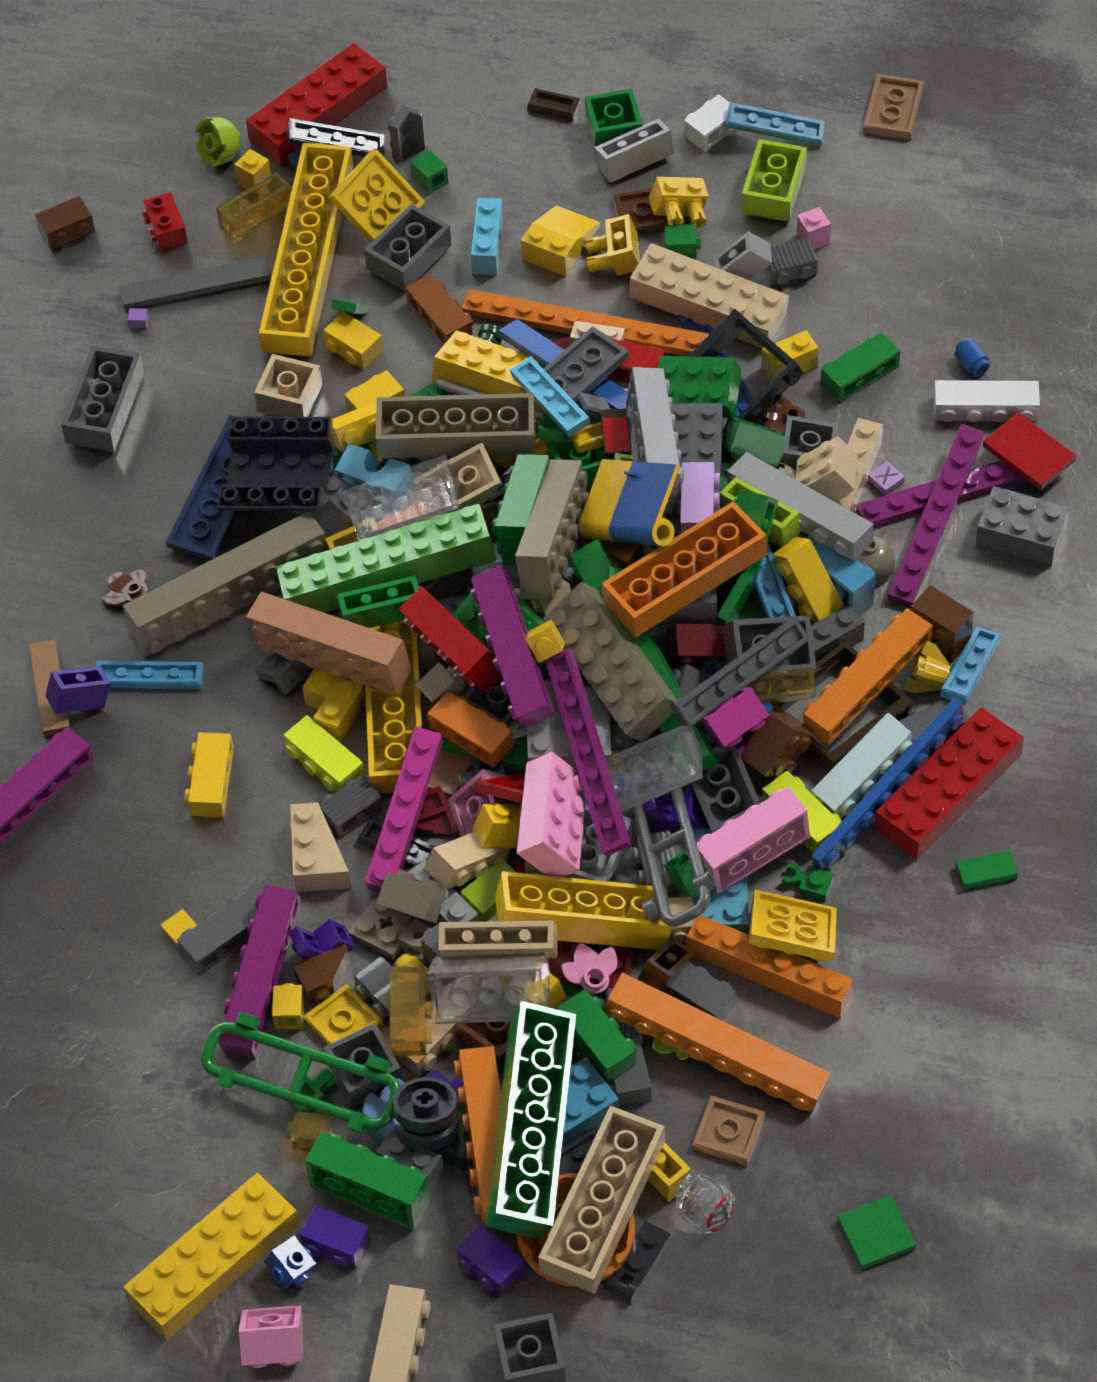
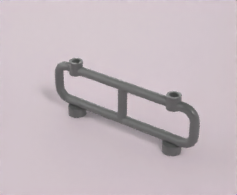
M659 761L637 772L629 781L627 787L628 796L625 795L619 798L618 802L622 816L629 818L634 816L655 898L652 897L642 903L643 910L652 923L662 919L664 924L670 927H678L705 912L710 903L709 890L714 888L716 883L709 871L704 873L681 787L687 784V779L680 769H675L673 764L667 761ZM660 772H665L666 776L664 779L670 789L681 829L652 844L638 788L645 780ZM684 841L694 879H692L693 885L699 894V900L693 907L680 914L671 915L656 855Z

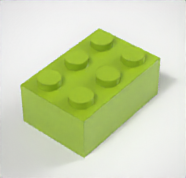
M759 139L742 191L741 213L790 222L806 170L807 147Z

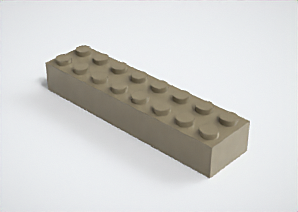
M308 511L124 604L123 609L130 637L145 658L151 654L158 653L164 647L174 642L183 640L186 636L197 630L205 629L209 624L221 618L230 616L233 612L244 606L252 605L261 592L267 594L275 593L281 588L276 566L327 551L325 532Z

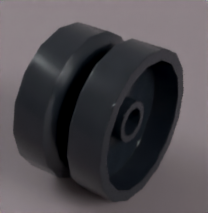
M416 1078L404 1083L395 1092L393 1098L394 1127L396 1137L403 1146L413 1151H437L448 1146L456 1138L459 1130L458 1101L456 1092L449 1083L437 1078Z

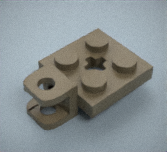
M379 892L348 931L351 939L392 960H395L403 950L404 954L409 953L412 956L418 957L423 962V954L418 951L422 949L421 937L432 928L424 923L426 921L424 919L377 904ZM386 922H391L393 925L391 928L385 927L382 929V925Z

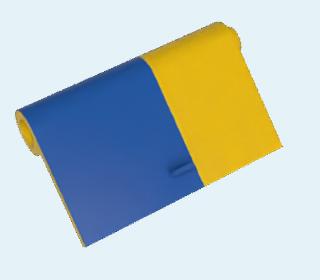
M602 459L579 521V532L586 539L653 546H667L674 538V527L662 515L680 466L666 463Z

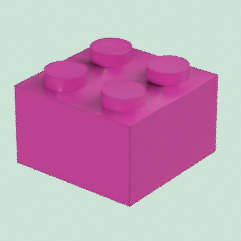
M744 687L700 719L698 723L713 745L728 746L730 748L743 739L741 736L743 733L749 730L754 732L765 724L763 719L768 717L769 713L751 687Z

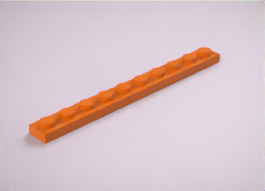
M471 289L468 290L461 308L464 313L467 312L473 317L511 323L518 319L532 328L570 335L575 321L625 328V341L649 347L653 346L665 350L666 353L687 357L709 335L708 333Z

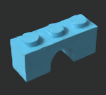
M477 198L471 249L472 274L497 275L499 237L502 235L503 226L502 199Z
M349 443L335 468V471L352 488L357 485L371 495H375V493L381 494L383 498L395 503L398 500L407 503L415 488L413 479L420 475L410 465L389 458L383 469L375 472L380 461L369 450Z

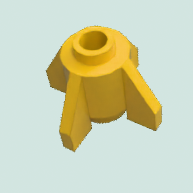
M926 640L921 650V654L925 656L918 655L912 660L913 665L910 675L915 676V678L908 676L903 687L904 690L911 693L940 690L951 673L949 671L950 665L937 645Z

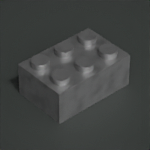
M993 486L978 525L976 545L1052 566L1067 527L1070 507Z

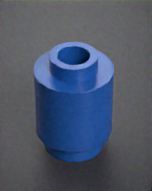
M964 339L956 345L954 356L969 374L979 377L990 368L989 357L974 339Z

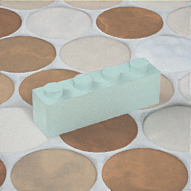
M887 713L811 791L822 800L824 806L831 813H836L842 819L856 807L857 803L866 796L915 741L912 732L890 713Z

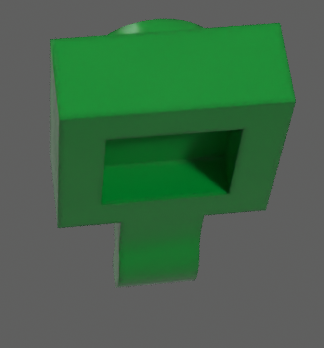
M543 412V419L536 420L535 431L537 438L548 443L563 441V430L547 413Z
M328 1068L324 1069L313 1080L306 1076L301 1094L324 1101L323 1091H328L337 1084L333 1079L335 1076ZM291 1103L302 1116L312 1110Z

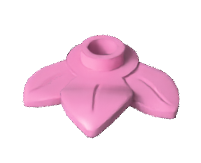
M580 943L574 953V962L564 963L561 967L568 981L581 985L590 994H600L607 989L609 976L617 968V956L612 947L603 950L597 955L591 948ZM596 978L600 983L594 985L590 983V980Z

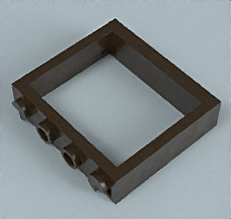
M846 641L834 650L831 648L824 658L818 662L815 661V670L806 675L793 677L782 690L772 693V697L767 701L774 708L773 712L786 713V709L841 667L849 668L855 661L858 652ZM890 682L878 695L890 707L833 751L828 752L818 741L811 737L812 743L805 753L829 773L887 713H890L898 721L908 717L912 713L913 701Z

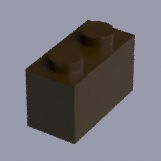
M672 937L646 961L637 980L667 993L669 986L686 965L692 961L695 952Z

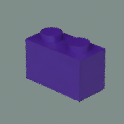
M101 666L52 671L45 697L55 714L105 708L111 683Z
M316 1205L300 1234L302 1246L306 1247L313 1256L319 1257L322 1255L330 1258L338 1266L347 1267L348 1265L355 1269L371 1240L369 1226Z
M481 1224L456 1248L459 1267L467 1274L473 1273L479 1278V1282L485 1290L490 1293L494 1291L500 1297L525 1273L524 1260Z

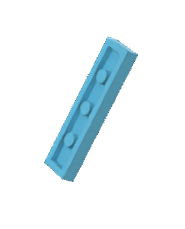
M531 356L510 369L511 376L527 393H534V401L568 437L590 425V419L585 412Z

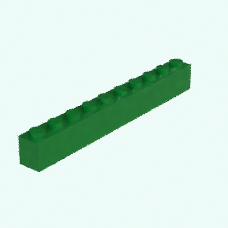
M596 539L570 556L575 564L572 566V570L579 580L583 579L585 584L597 589L603 596L602 583L607 580L609 567H616L607 548ZM624 625L677 700L683 697L684 694L651 631L647 630L635 637ZM674 712L657 728L663 734L660 737L662 744L668 752L672 751L675 757L672 759L676 770L680 769L690 779L719 763L698 722L685 729Z

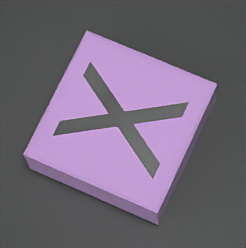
M886 461L868 474V481L884 495H887L905 482V476Z

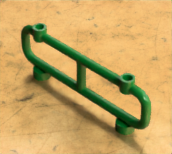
M239 1012L235 1023L222 1022L211 1029L201 1055L202 1066L208 1074L218 1078L216 1084L233 1089L234 1084L333 1116L347 1121V1128L363 1133L364 1127L375 1130L385 1128L395 1117L393 1098L401 1085L396 1077L387 1073L391 1062L386 1059L369 1054L364 1066L258 1031L261 1019L243 1012ZM230 1033L300 1056L301 1059L290 1089L215 1065L212 1058L220 1036ZM312 1061L387 1085L390 1088V1097L383 1115L379 1118H372L365 1114L301 1094Z

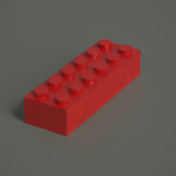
M353 42L247 118L246 125L249 140L280 165L288 160V154L302 149L301 145L288 143V122L290 118L335 126L388 88L386 67Z
M980 707L876 811L874 829L918 860L1022 755L1024 737L983 707Z

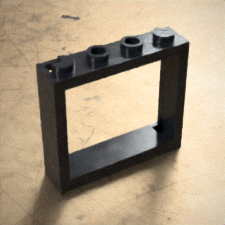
M734 309L688 357H717L744 330L786 368L737 417L745 421L757 423L763 418L767 409L779 402L782 394L799 381L803 371L796 361L740 312Z

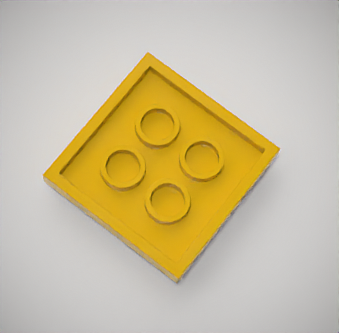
M376 148L370 150L328 197L370 243L410 204L420 208L425 203L422 197Z
M754 890L749 944L763 949L780 950L789 955L798 954L810 957L816 961L832 962L835 954L837 908Z

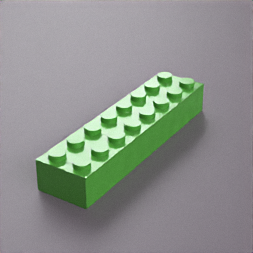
M476 504L447 514H441L428 520L415 522L399 529L390 530L370 538H364L344 546H338L328 551L312 554L299 560L290 561L276 566L285 600L326 613L339 609L337 594L411 576H416L417 583L419 584L497 559L480 504Z

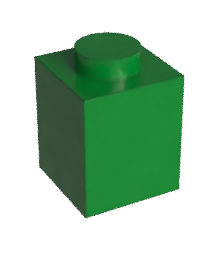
M430 149L417 155L410 161L411 177L428 194L449 183L447 165Z
M695 225L665 226V248L696 260V250H701L700 235H695Z
M684 850L663 866L677 893L692 898L699 894L693 885L692 879H694L687 850ZM702 862L703 869H704V873H705V872H707V870H706V868H705V866H704V864H703V862Z

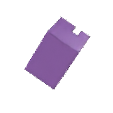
M130 308L128 316L129 328L147 329L149 317L147 309Z

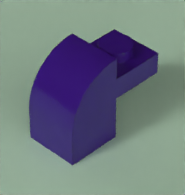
M657 785L648 787L645 808L646 812L653 817L652 827L664 833L666 831L670 833L679 831L681 828L672 797ZM691 792L683 794L692 829H704L705 814L698 798Z
M330 919L314 932L296 926L288 933L293 942V950L298 956L302 957L303 961L343 944H346L348 953L356 948L345 925Z

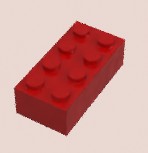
M422 586L399 608L406 616L403 621L474 690L479 686L487 693L502 677V673H498L493 662V658L496 657Z

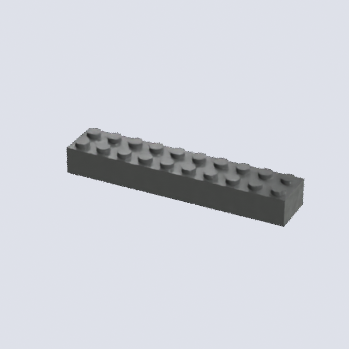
M722 403L672 404L671 414H675L674 432H678L677 449L681 450L679 466L682 467L684 462H714L715 473H720V489H715V493H720L723 453ZM682 483L678 485L680 490L679 502L674 503L672 514H666L665 519L670 521L674 527V538L681 534ZM718 586L664 619L663 624H717Z

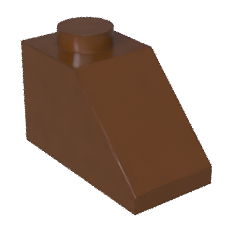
M346 944L293 965L295 978L298 984L302 985L303 994L308 1005L322 1003L337 991L350 962Z

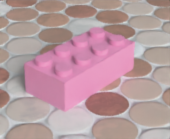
M553 752L526 764L517 854L546 876L564 877L579 870L586 797L578 771Z
M786 787L781 791L773 792L767 800L759 805L749 807L743 815L735 820L726 821L714 833L702 836L696 844L706 870L711 873L715 880L716 886L713 889L717 895L810 837L808 813L792 790Z

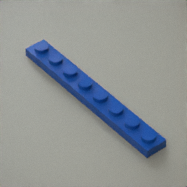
M954 698L819 846L811 855L813 867L823 870L827 867H832L837 862L840 852L845 847L849 848L855 842L858 832L863 827L867 828L873 822L876 811L911 777L916 768L919 769L927 761L928 755L934 748L938 749L942 746L949 731L959 727L963 721V709L960 702Z

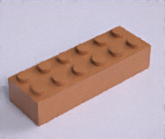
M264 592L259 594L246 616L256 645L262 651H272L288 660L295 659L304 662L311 668L318 667L327 670L334 676L339 677L341 675L350 678L357 684L373 686L383 693L390 692L398 695L412 671L402 639Z

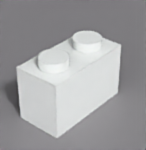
M718 94L712 100L705 102L696 112L689 114L684 120V137L705 152L735 130L726 128L730 102Z

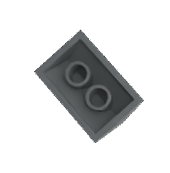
M736 745L730 748L728 746H718L712 749L719 763L690 779L712 833L720 829L726 821L735 820L743 815L749 807L760 804Z

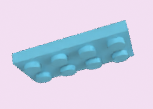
M693 829L696 843L702 836L712 834L711 829ZM747 877L718 895L713 888L710 889L709 906L701 915L735 930H749ZM699 895L693 897V906L698 902Z

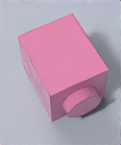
M820 207L797 215V236L800 240L808 238L813 250L830 243L831 223Z

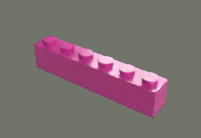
M416 726L414 728L365 880L368 890L379 893L387 871L397 874L399 869L402 870L443 744L442 734Z

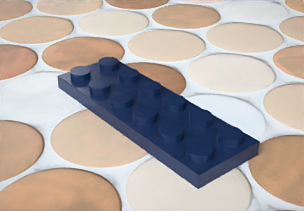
M232 415L228 416L165 542L167 548L211 561L217 558L240 512L217 510L220 485H227L232 449L227 436L230 416Z

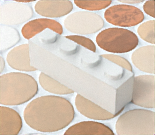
M935 380V421L1003 422L1008 421L1018 412L1030 421H1038L1040 408L1039 381Z

